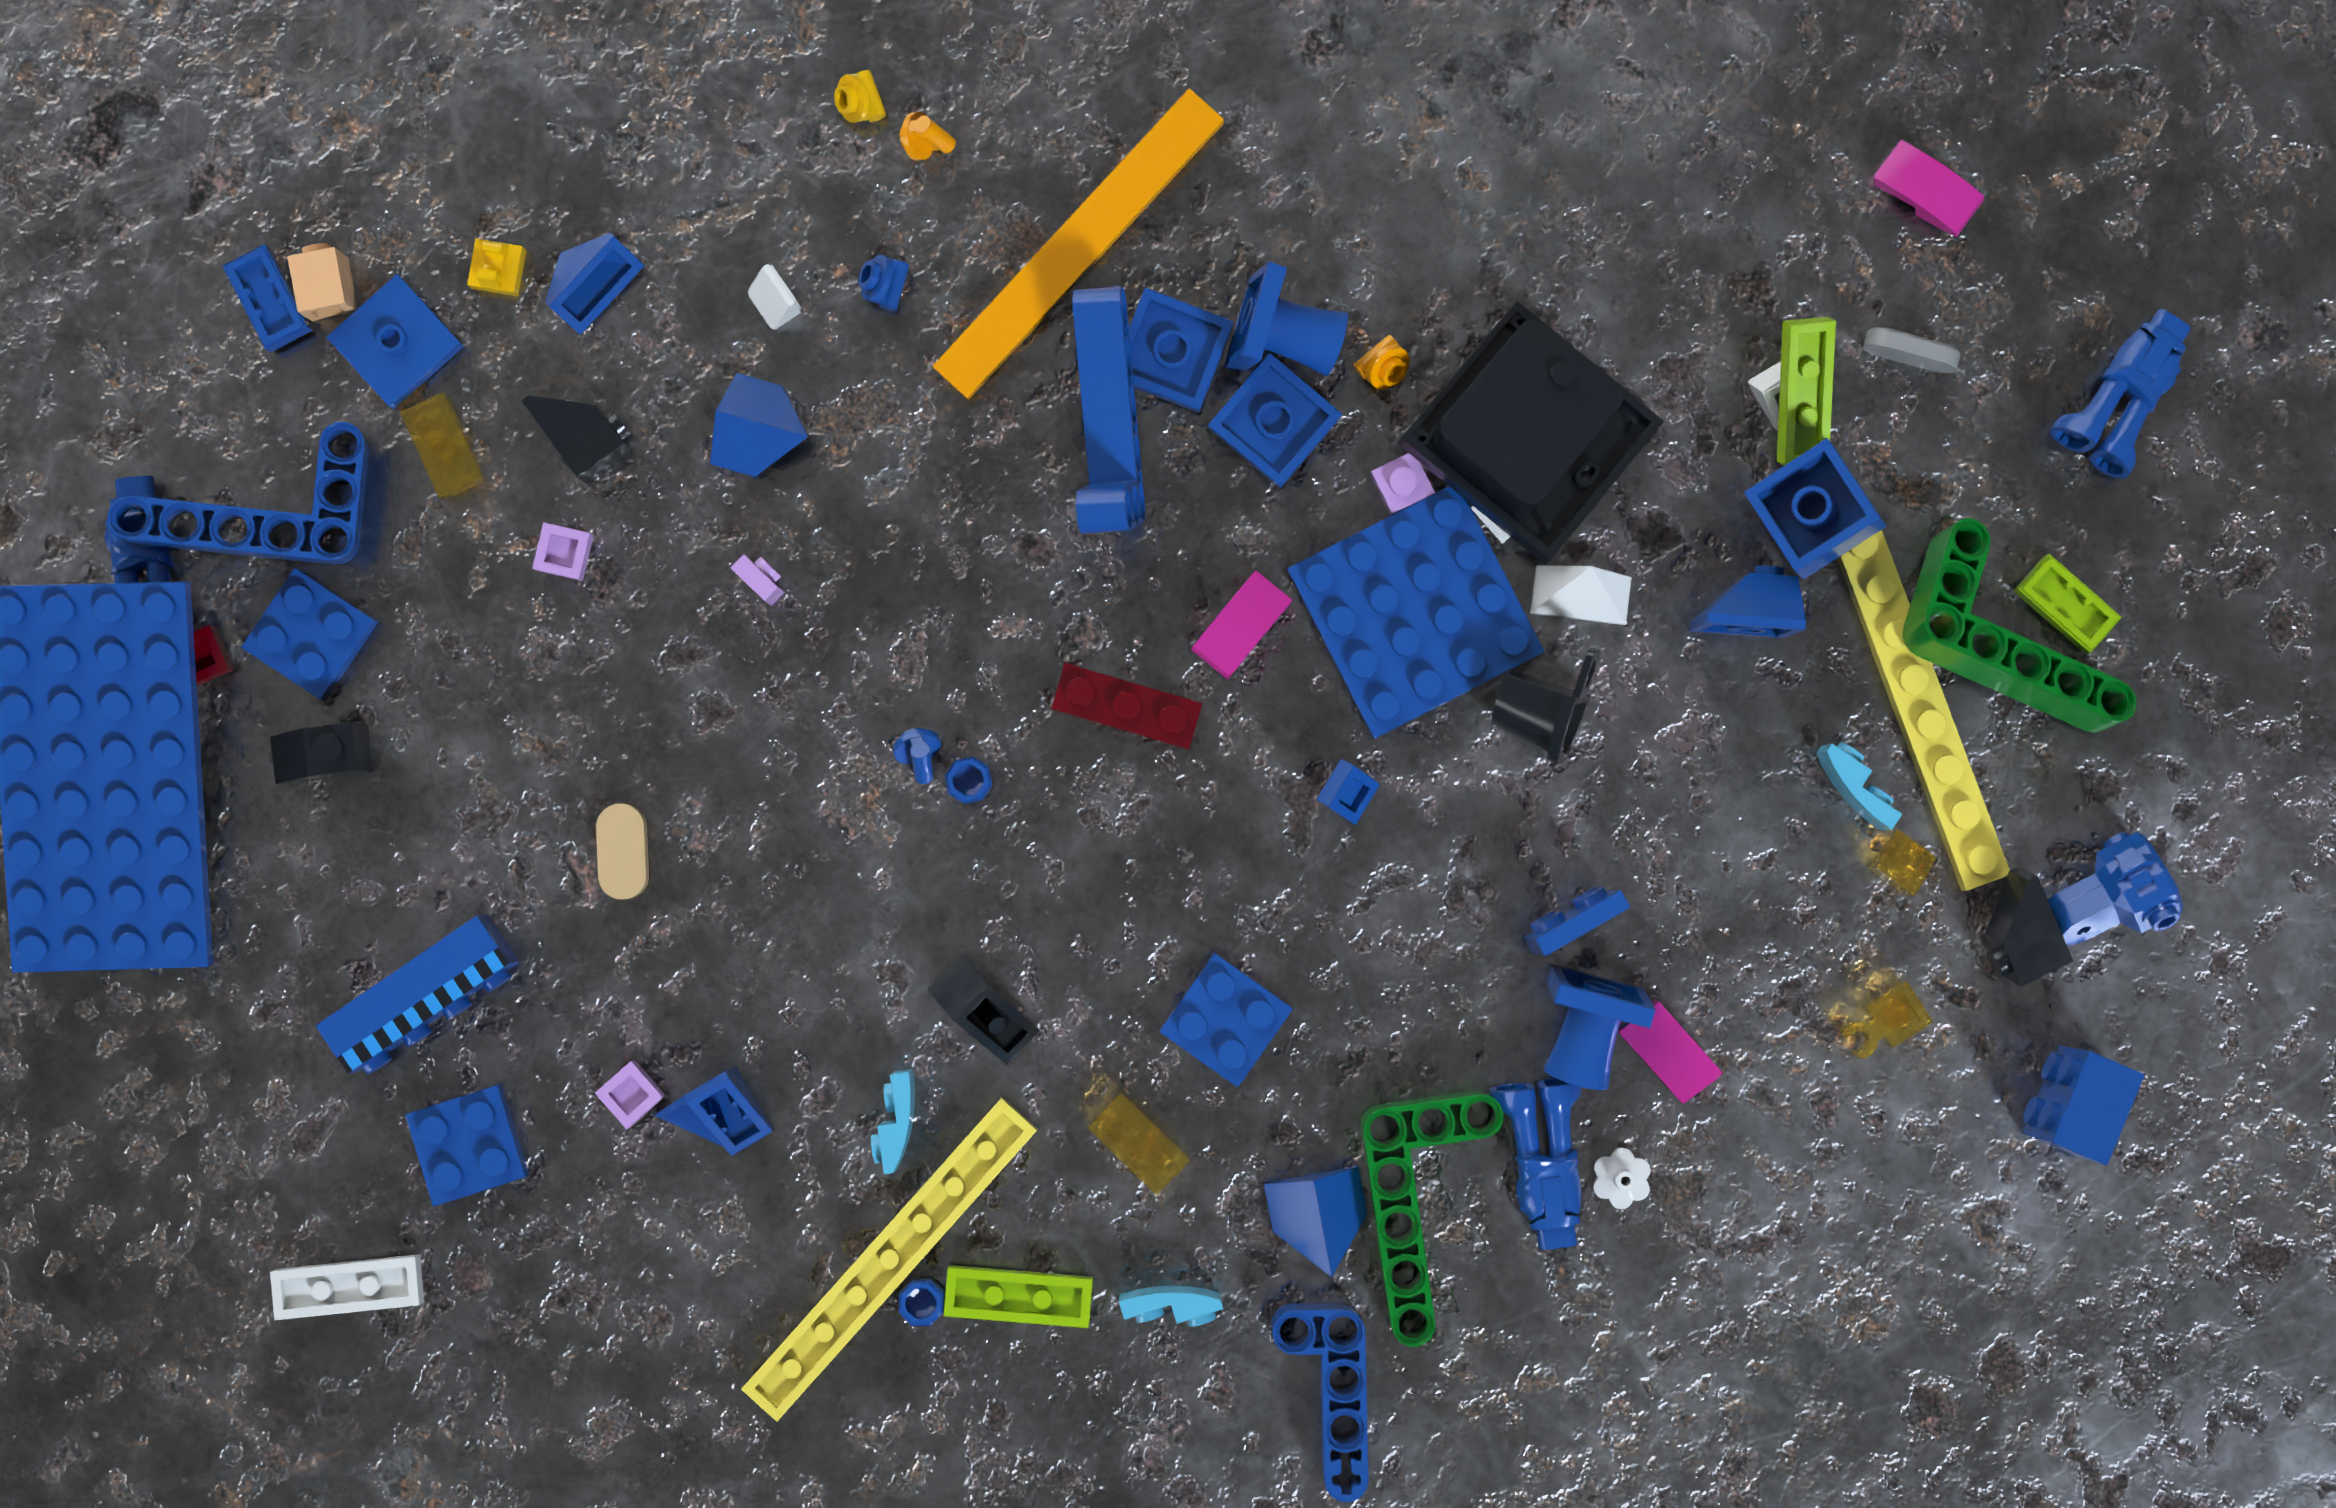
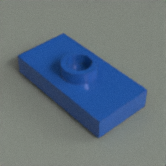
M263 244L222 266L267 351L273 352L313 331L307 318L298 313L295 295L269 246Z

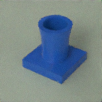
M1268 262L1248 279L1223 368L1243 373L1260 362L1264 350H1268L1301 363L1327 377L1331 373L1342 348L1347 329L1348 313L1319 309L1280 299L1279 295L1287 267Z
M1551 964L1546 983L1554 1003L1568 1006V1010L1555 1046L1543 1070L1552 1077L1572 1085L1593 1090H1608L1612 1057L1620 1022L1624 1021L1651 1028L1656 1009L1644 988Z

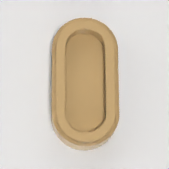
M613 804L601 812L596 823L598 880L602 890L610 897L615 899H631L640 895L649 881L647 822L642 812L636 807L629 804Z

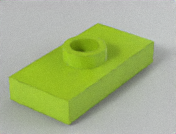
M2050 554L2044 555L2013 590L2084 654L2091 653L2122 618Z

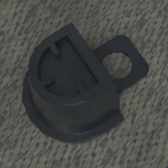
M1596 648L1588 649L1574 690L1516 671L1504 673L1493 709L1492 724L1548 753L1547 759L1549 762L1561 765L1573 746L1591 696L1588 694L1601 650Z

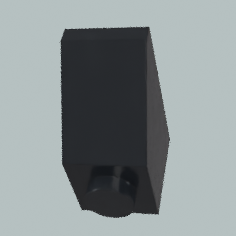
M528 395L521 400L575 476L586 484L593 481L633 451L625 441V438L631 435V433L614 411L606 415L596 405Z
M346 722L301 728L270 737L275 784L373 772L368 725Z
M2019 866L2010 870L1985 932L1991 950L1987 951V958L1999 977L2004 976L2022 987L2073 962V959L2038 876Z
M962 955L927 989L954 1022L1006 1065L1040 1031L1002 991Z

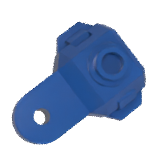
M2138 832L2129 835V833H2119L2109 838L2104 843L2103 849L2096 852L2095 874L2057 892L2048 899L2066 945L2084 942L2120 923L2140 933L2151 928L2155 931H2162L2176 924L2183 910V902L2178 887L2145 835Z

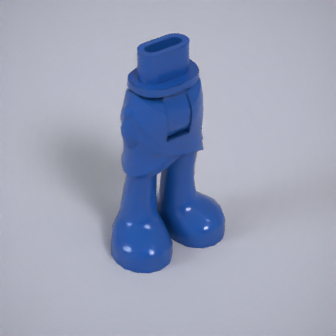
M2158 309L2151 322L2143 323L2119 348L2109 367L2100 377L2103 383L2083 411L2063 414L2054 422L2049 430L2052 438L2063 447L2076 452H2087L2095 447L2089 459L2094 467L2108 476L2120 479L2128 478L2136 463L2135 442L2147 415L2154 411L2161 395L2165 394L2176 382V377L2181 371V356L2186 351L2183 341L2191 327L2167 310ZM2124 394L2129 400L2127 407L2110 433L2096 446L2106 423Z
M153 476L123 477L115 479L116 498L110 500V506L123 496L163 498L155 496ZM134 508L128 511L123 520L125 530L127 532L141 530L146 523V513L142 508ZM108 519L105 521L104 539L107 549L111 553V574L114 575L115 583L139 582V573L147 571L148 582L171 581L169 568H175L171 548L128 542L111 530Z
M1554 1077L1537 1083L1547 1125L1550 1156L1540 1153L1534 1086L1530 1083H1510L1490 1088V1096L1495 1098L1501 1105L1503 1113L1508 1115L1513 1127L1517 1147L1515 1158L1519 1173L1516 1195L1520 1204V1210L1529 1219L1530 1229L1536 1230L1539 1249L1551 1250L1577 1245L1575 1225L1580 1223V1217L1577 1214H1580L1581 1183L1578 1170L1577 1149H1572L1570 1118L1571 1108L1581 1096L1582 1087L1566 1083Z

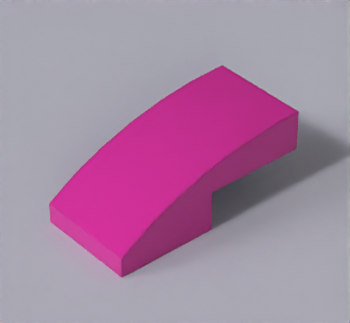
M1900 140L1873 177L1876 187L1915 207L1917 217L1954 237L1959 235L1984 201V195L1942 163L1903 140Z
M1255 570L1200 636L1191 650L1228 680L1293 600Z

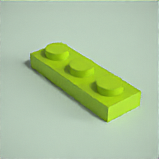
M1830 317L1782 322L1777 462L1783 466L1824 439L1828 438L1830 440L1836 320Z
M949 1265L947 1269L944 1316L1089 1328L1093 1277Z

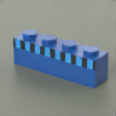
M476 915L315 1025V1027L347 1074L364 1069L366 1074L369 1075L393 1059L388 1052L404 1042L408 1048L432 1033L429 1024L442 1015L447 1020H450L472 1005L469 999L471 995L483 987L489 993L511 979L512 975L509 969L520 963V961L489 915Z

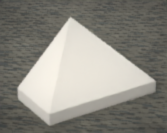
M1537 565L1535 567L1530 614L1626 625L1631 577L1593 566Z

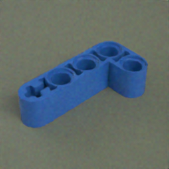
M1291 1303L1283 1305L1276 1310L1271 1321L1275 1344L1286 1354L1319 1355L1321 1453L1322 1473L1326 1489L1338 1501H1356L1365 1493L1369 1480L1364 1323L1357 1310L1346 1303ZM1295 1317L1303 1320L1307 1328L1301 1338L1287 1340L1280 1334V1327L1288 1318ZM1337 1317H1349L1355 1322V1329L1352 1335L1341 1340L1332 1337L1328 1332L1331 1322ZM1340 1366H1349L1356 1372L1354 1382L1345 1388L1335 1387L1329 1381L1333 1370ZM1342 1415L1351 1416L1357 1421L1355 1431L1345 1437L1337 1436L1331 1431L1333 1421ZM1339 1452L1348 1453L1349 1465L1352 1474H1354L1349 1477V1484L1345 1485L1340 1484L1338 1476H1335L1341 1473V1457Z

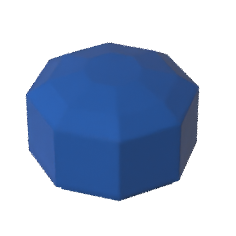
M973 756L954 760L945 774L948 794L964 804L983 801L993 786L990 768Z
M913 1278L899 1293V1313L911 1326H931L944 1313L945 1291L933 1278Z

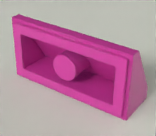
M1652 1000L1651 1002L1656 1011L1651 1028L1627 1022L1618 1033L1673 1095L1684 1104L1718 1079L1723 1072L1659 1001Z

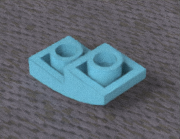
M1839 742L1837 746L1834 744L1822 745L1816 755L1824 772L1838 793L1861 817L1879 831L1892 830L1902 813L1891 806L1894 799L1884 791L1872 785H1869L1867 789L1862 787L1873 771L1861 763L1865 757L1856 749L1843 742Z
M913 1069L894 1071L890 1074L891 1083L883 1085L887 1113L895 1112L896 1120L884 1121L877 1126L878 1134L871 1135V1148L874 1163H882L884 1174L894 1173L898 1169L909 1142L915 1108Z
M1157 1286L1119 1294V1305L1124 1320L1135 1317L1137 1323L1147 1322L1165 1314L1163 1307L1171 1305L1177 1324L1187 1321L1189 1327H1195L1215 1320L1217 1318L1215 1312L1223 1309L1220 1293L1204 1288Z

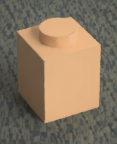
M317 243L304 246L300 254L287 256L298 313L313 322L352 314L358 309L349 258L337 248L331 247L327 243Z

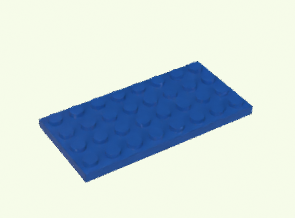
M191 581L0 585V807L12 973L209 967L213 964Z

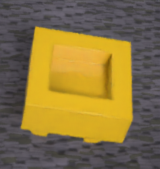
M475 238L467 285L471 289L519 296L527 250L519 245Z

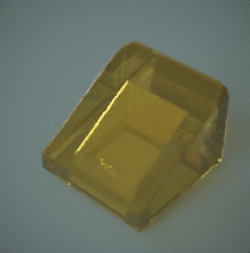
M1896 829L1868 868L1904 895L1915 896L1936 857Z

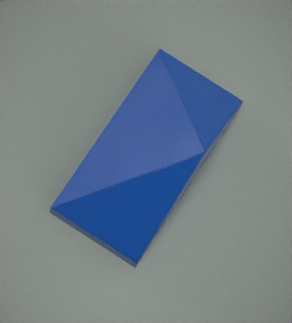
M611 233L605 234L559 254L545 303L581 335L645 265Z

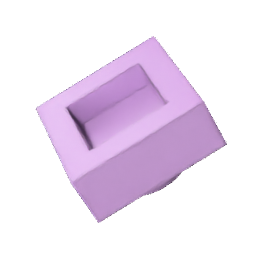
M1409 453L1370 473L1390 516L1435 494L1421 463Z
M543 522L532 569L583 581L594 535Z
M743 554L730 567L771 606L785 593L776 584L782 576L761 556L754 563Z
M635 1060L630 1061L595 1092L597 1097L626 1129L632 1127L666 1096Z

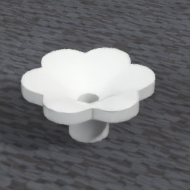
M1621 1147L1615 1149L1611 1156H1601L1595 1161L1593 1169L1597 1178L1593 1182V1190L1598 1197L1609 1199L1611 1205L1617 1209H1626L1633 1200L1640 1201L1648 1196L1650 1187L1646 1179L1651 1169L1646 1160L1635 1158L1629 1149ZM1627 1176V1182L1622 1184L1621 1179Z

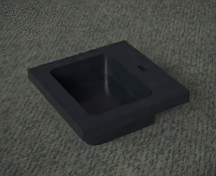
M1516 301L1404 433L1397 444L1544 565H1547L1659 429L1664 420L1521 303ZM1583 471H1587L1590 474V478L1586 482L1580 479Z

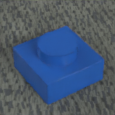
M1341 759L1316 800L1345 820L1356 825L1380 784L1356 766Z

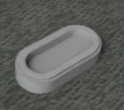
M1881 327L1868 330L1863 349L1872 355L1939 373L1956 372L1961 356L1957 348L1948 344Z

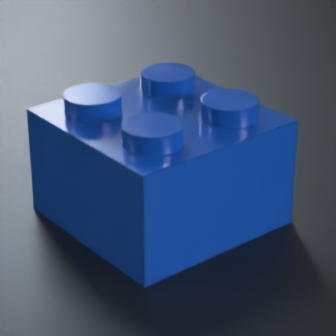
M1828 438L1744 492L1794 571L1803 579H1806L1887 527Z
M2059 1045L2057 1051L2051 1052L2043 1065L2041 1077L2045 1080L2038 1097H2032L2025 1108L2023 1122L2026 1123L2022 1134L2075 1157L2107 1166L2145 1074L2092 1051Z

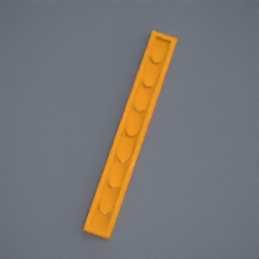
M1189 88L932 366L933 369L969 401L1222 127L1224 119Z

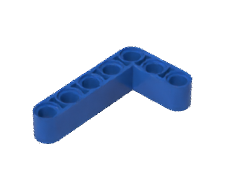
M1122 285L1078 289L1073 291L1072 305L1089 485L1077 490L1076 493L1077 523L1081 534L1128 531L1145 521V496L1125 291Z
M335 422L327 426L322 432L319 441L312 515L141 496H123L110 506L107 514L108 524L111 530L119 537L139 545L332 565L345 564L356 556L360 546L369 458L368 442L356 426L347 422ZM342 435H351L357 439L356 451L347 458L336 457L332 453L333 442ZM337 482L349 483L352 487L351 499L343 505L335 506L330 504L327 498L329 488ZM134 508H142L146 513L145 525L137 532H127L123 524L126 513ZM182 514H194L197 519V527L194 533L184 538L177 537L173 527L175 520ZM233 519H243L248 529L246 536L237 543L226 542L223 533L225 525ZM283 524L295 525L298 533L296 542L288 548L276 547L273 542L274 531ZM333 529L344 530L347 534L348 541L346 547L338 553L325 552L322 544L325 534Z

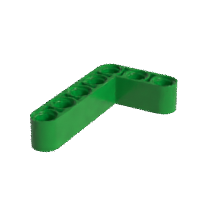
M1971 518L1961 519L1932 538L1903 627L1902 637L1904 644L1910 652L2087 732L2097 733L2104 731L2133 716L2136 710V697L2130 686L2123 681L1970 613L1991 542L1989 532L1981 522ZM1956 541L1962 546L1963 551L1959 549ZM1942 582L1948 586L1951 594L1945 590ZM1929 623L1936 629L1938 637L1931 631ZM1972 643H1974L1977 646L1980 655L1976 653ZM2016 663L2021 667L2023 675L2018 671ZM2058 681L2064 687L2065 693L2061 690ZM2101 701L2105 704L2107 712L2103 708Z
M1470 1091L1379 1104L1370 1107L1361 1119L1360 1130L1387 1317L1394 1336L1400 1343L1406 1346L1418 1347L1425 1344L1431 1339L1435 1331V1317L1410 1149L1493 1136L1500 1130L1504 1113L1496 1099L1482 1091ZM1479 1101L1488 1103L1491 1108L1489 1122L1481 1127L1471 1126L1467 1120L1469 1107ZM1431 1108L1440 1110L1444 1117L1442 1128L1433 1134L1422 1132L1419 1127L1421 1114ZM1382 1115L1391 1116L1396 1122L1394 1135L1385 1141L1377 1140L1371 1135L1372 1122ZM1387 1164H1397L1403 1170L1401 1183L1391 1189L1380 1186L1378 1183L1380 1169ZM1396 1212L1405 1213L1410 1218V1227L1401 1236H1391L1385 1232L1387 1218ZM1410 1261L1417 1266L1416 1277L1408 1284H1398L1392 1280V1270L1399 1262ZM1408 1310H1418L1424 1314L1422 1327L1412 1333L1401 1330L1399 1328L1401 1315Z

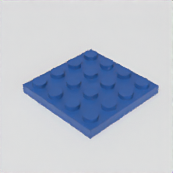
M1447 487L1287 568V572L1373 739L1545 652L1468 501L1451 487Z

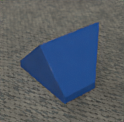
M736 373L715 412L711 465L757 478L758 474L808 437L782 385Z
M737 1067L721 1073L654 1115L724 1147L731 1156L773 1132L770 1123Z
M1353 1166L1264 1183L1273 1233L1332 1277L1367 1216L1359 1167Z

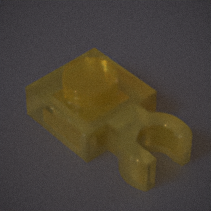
M1902 980L1862 1006L1869 1019L1864 1022L1850 1021L1840 1028L1839 1033L1842 1037H1848L1856 1031H1860L1864 1035V1044L1852 1052L1855 1058L1863 1059L1875 1052L1878 1040L1883 1038L1888 1047L1894 1048L1933 1023V1020L1909 983Z

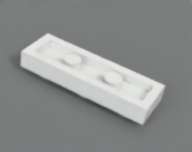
M420 1254L282 1268L270 1272L274 1320L417 1306L424 1303Z

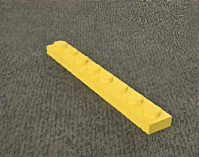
M1881 530L1838 557L1837 562L1961 891H1968L2008 876L2010 869L1933 664L1910 652L1904 644L1902 637L1903 627L1910 603Z
M1002 1097L741 1390L777 1422L1034 1135L1038 1128Z

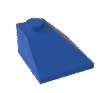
M1756 566L1755 573H1749L1741 577L1691 620L1689 631L1786 638L1806 629V617L1798 576L1784 575L1783 567Z

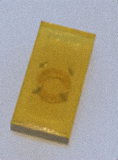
M444 392L400 412L439 499L445 500L486 481L447 394Z
M1122 1092L1087 1127L1156 1195L1190 1161V1158Z

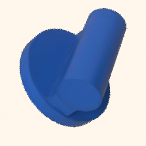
M881 254L874 257L872 261H867L861 268L858 277L862 297L865 300L877 303L878 306L884 309L897 311L910 265Z
M912 728L905 731L894 743L893 753L898 762L913 764L914 777L919 784H928L934 778L931 758L940 750L941 742L938 734L934 731Z

